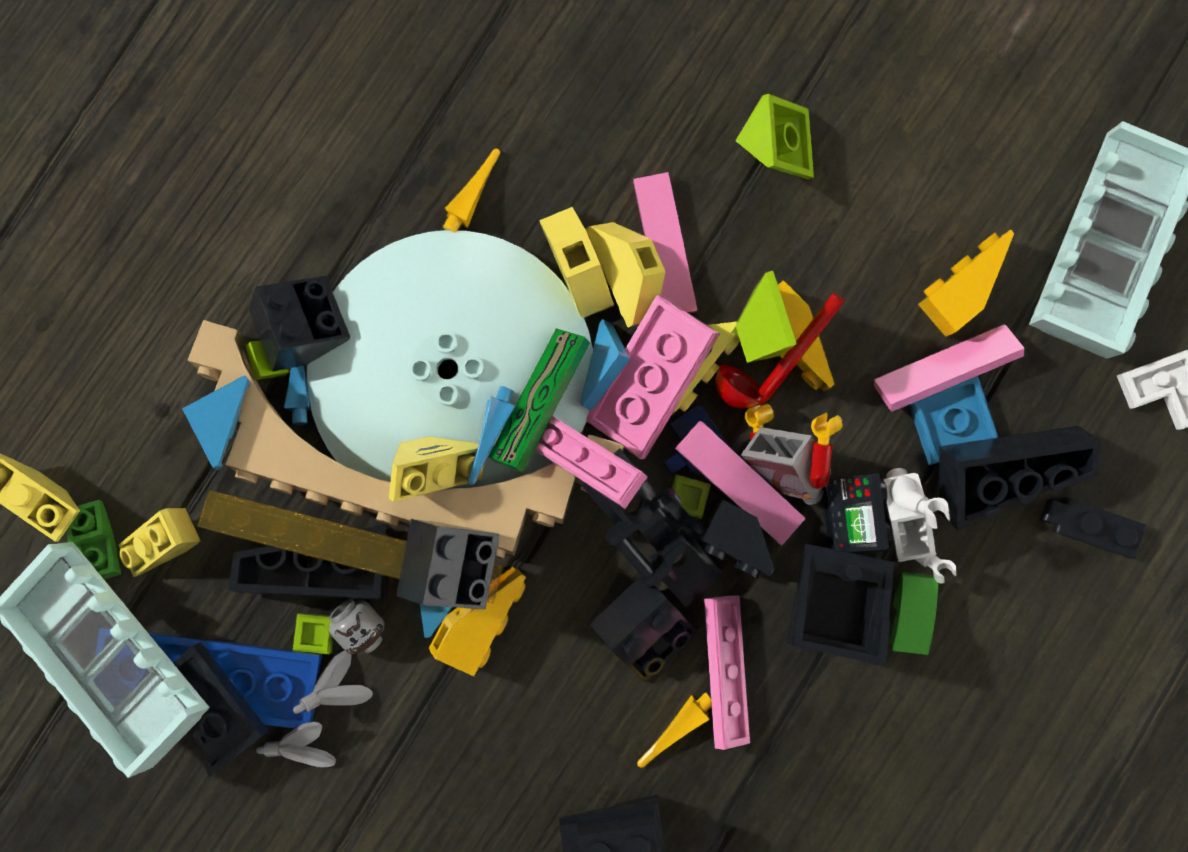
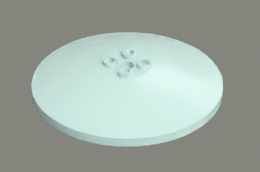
M450 230L417 234L393 242L367 257L349 272L333 291L350 334V339L307 365V388L311 411L317 429L334 459L345 467L379 480L391 482L392 464L400 442L432 436L479 443L487 402L490 400V397L496 398L500 386H504L514 391L509 404L516 405L556 328L584 336L590 342L552 415L572 429L582 433L590 410L581 406L580 403L593 354L589 330L584 317H580L571 293L564 283L549 267L521 247L494 236L471 231L457 230L454 233ZM444 360H454L458 365V373L452 379H443L438 374V367ZM534 450L522 473L494 462L487 456L484 463L482 480L476 481L474 485L467 483L447 489L473 488L505 482L533 473L554 462Z

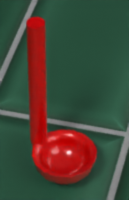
M836 293L831 294L796 340L797 345L785 354L761 387L754 379L740 369L731 365H721L715 379V388L720 398L729 406L739 409L753 408L764 404L775 393L838 312L845 300Z

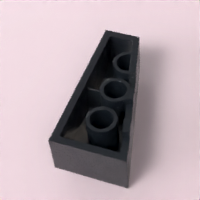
M1079 426L939 446V498L946 500L948 503L950 521L942 511L939 510V513L954 528L960 530L970 526V521L982 516L988 519L1001 514L1000 509L1018 502L1024 505L1036 500L1035 497L1046 491L1052 490L1057 492L1098 476L1100 474L1101 440Z
M386 523L361 530L344 531L335 535L307 538L293 543L234 552L229 591L245 594L387 601L393 528Z

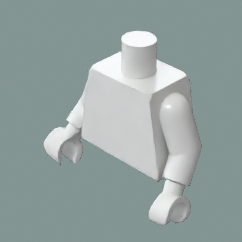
M902 468L892 469L887 473L886 479L883 480L885 481L888 494L885 509L892 525V537L898 562L915 559L924 567L929 566L933 569L934 578L938 583H945L944 576L938 571L947 568L956 576V565L950 560H941L936 556L932 528H938L936 517L933 514L934 511H942L950 521L948 503L942 498L928 499L924 495L918 474H908L907 470Z

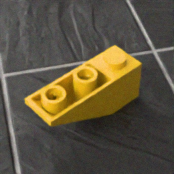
M1009 230L1000 237L993 233L977 246L982 252L975 258L971 259L968 255L951 268L954 273L952 277L946 282L940 277L923 291L927 297L918 305L945 337L957 332L985 308L1014 236L1012 230Z
M782 281L778 284L795 340H797L812 321L813 316L809 305L785 281ZM818 336L796 365L803 371L801 376L809 386L815 390L820 388L824 392L834 385V381Z
M512 567L490 583L486 609L456 608L447 614L428 648L433 657L474 676L478 668H482L487 663L491 653L490 645L494 637L503 632L508 621L507 613L512 603L517 602L521 598L525 589L524 580L526 576L518 569Z

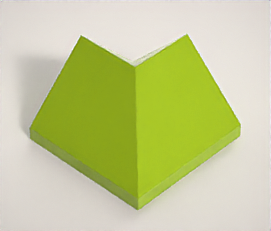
M771 94L763 95L737 137L736 142L768 168L805 179L814 178L809 109Z
M773 271L766 272L756 285L731 332L739 336L747 363L784 355L797 345Z

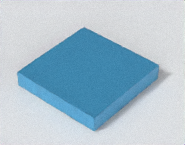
M978 376L909 404L928 465L939 463V446L998 438Z

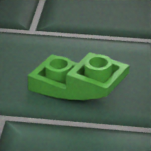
M96 500L78 505L77 507L80 512L66 530L68 543L73 542L103 579L121 575L117 547L103 502Z
M908 572L900 573L893 606L897 612L889 640L892 651L928 655L934 630L938 599V582L934 576Z

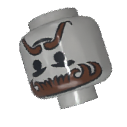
M348 599L331 613L329 617L331 621L329 632L347 653L358 654L364 651L368 654L375 650L382 642L383 638L380 635L384 630V621L365 600L353 601Z

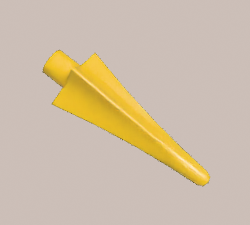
M495 148L473 178L445 207V210L448 212L446 215L448 219L443 225L445 230L456 233L461 224L468 228L485 183L500 156L499 149Z
M705 692L697 701L692 695L663 734L638 760V767H645L669 746L710 720L708 717L709 712L707 711L712 707L711 695L708 692Z

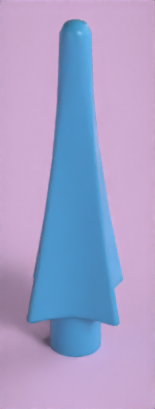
M306 365L293 367L290 371L284 408L292 412V424L294 425L307 424V411H311Z
M500 386L496 398L491 396L487 402L479 445L468 477L470 485L476 483L492 446L515 408V405L509 404L514 391L507 387Z

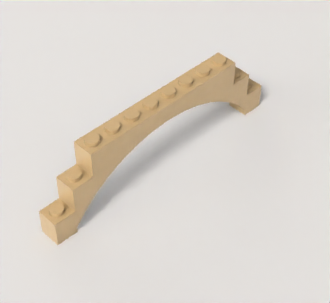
M203 320L188 361L198 369L197 374L209 380L218 381L214 391L244 375L251 382L240 408L241 413L234 431L237 432L225 464L236 471V478L253 484H257L258 478L272 482L270 488L290 495L293 489L307 493L305 499L322 505H327L328 500L342 503L341 510L362 516L365 510L377 514V521L395 527L398 526L399 521L410 524L411 519H418L498 533L500 535L495 557L504 559L505 554L515 556L528 514L533 515L532 521L544 526L553 527L555 522L563 524L575 483L580 484L581 480L555 463L533 473L501 483L473 488L443 489L393 502L389 499L390 482L379 480L345 467L322 454L299 437L283 421L266 398L258 381L254 380L251 366L244 350L248 342L246 338L236 329ZM588 435L590 440L613 454L619 448L622 451L624 449L623 444Z

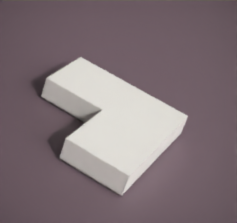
M1188 350L1117 375L1130 409L1164 398L1176 430L1188 427Z

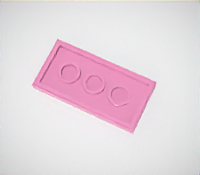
M657 295L625 349L630 358L629 362L592 410H589L586 421L615 442L623 444L626 450L639 459H645L720 333L664 297Z

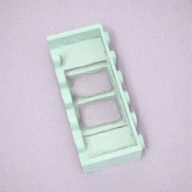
M1124 121L1107 132L1029 325L1106 359L1124 354L1132 347L1136 338V333L1133 332L1136 323L1145 314L1149 306V300L1146 298L1150 288L1156 284L1161 276L1162 267L1160 263L1162 258L1175 241L1176 236L1173 234L1176 223L1184 216L1188 208V201H1186L1188 196V148Z
M73 542L48 544L0 596L1 623L13 633L21 643L24 652L33 658L45 673L47 681L56 687L67 701L70 710L80 717L90 730L91 736L104 747L112 757L115 766L127 778L153 768L210 708Z

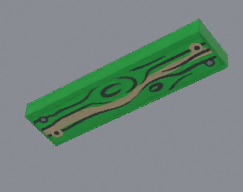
M555 329L488 456L494 462L523 473L590 344L584 336Z

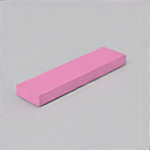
M669 172L636 178L633 180L644 236L652 240L665 269L660 296L689 314L696 313L697 305Z
M1004 324L874 379V387L890 411L893 412L1023 357L1025 348Z
M553 416L535 448V451L624 509L647 479V476L642 471Z
M699 421L675 448L740 509L757 517L760 527L778 544L783 545L806 519L703 422Z
M733 595L704 599L714 744L716 749L722 750L750 743L740 597Z

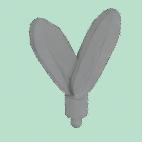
M342 651L330 660L318 679L313 692L300 699V704L294 707L293 712L298 714L304 710L307 713L319 705L349 706L362 704L368 701L373 693L363 685L338 686L351 665V654Z
M318 722L302 724L282 737L280 741L266 742L264 746L256 749L258 754H264L265 757L283 756L287 759L316 767H331L336 763L335 757L330 753L306 746L319 737L322 725Z

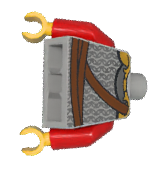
M769 404L749 408L745 413V419L748 425L753 427V432L750 433V442L741 456L779 494L802 498L808 505L819 502L824 495L822 488L828 484L831 475L830 464L833 444L829 443L830 436L841 430V417L837 415L831 418L828 423L827 412L816 417L811 424L812 432L818 437V441H815L811 435L764 428L763 424L772 421L774 416L772 407Z

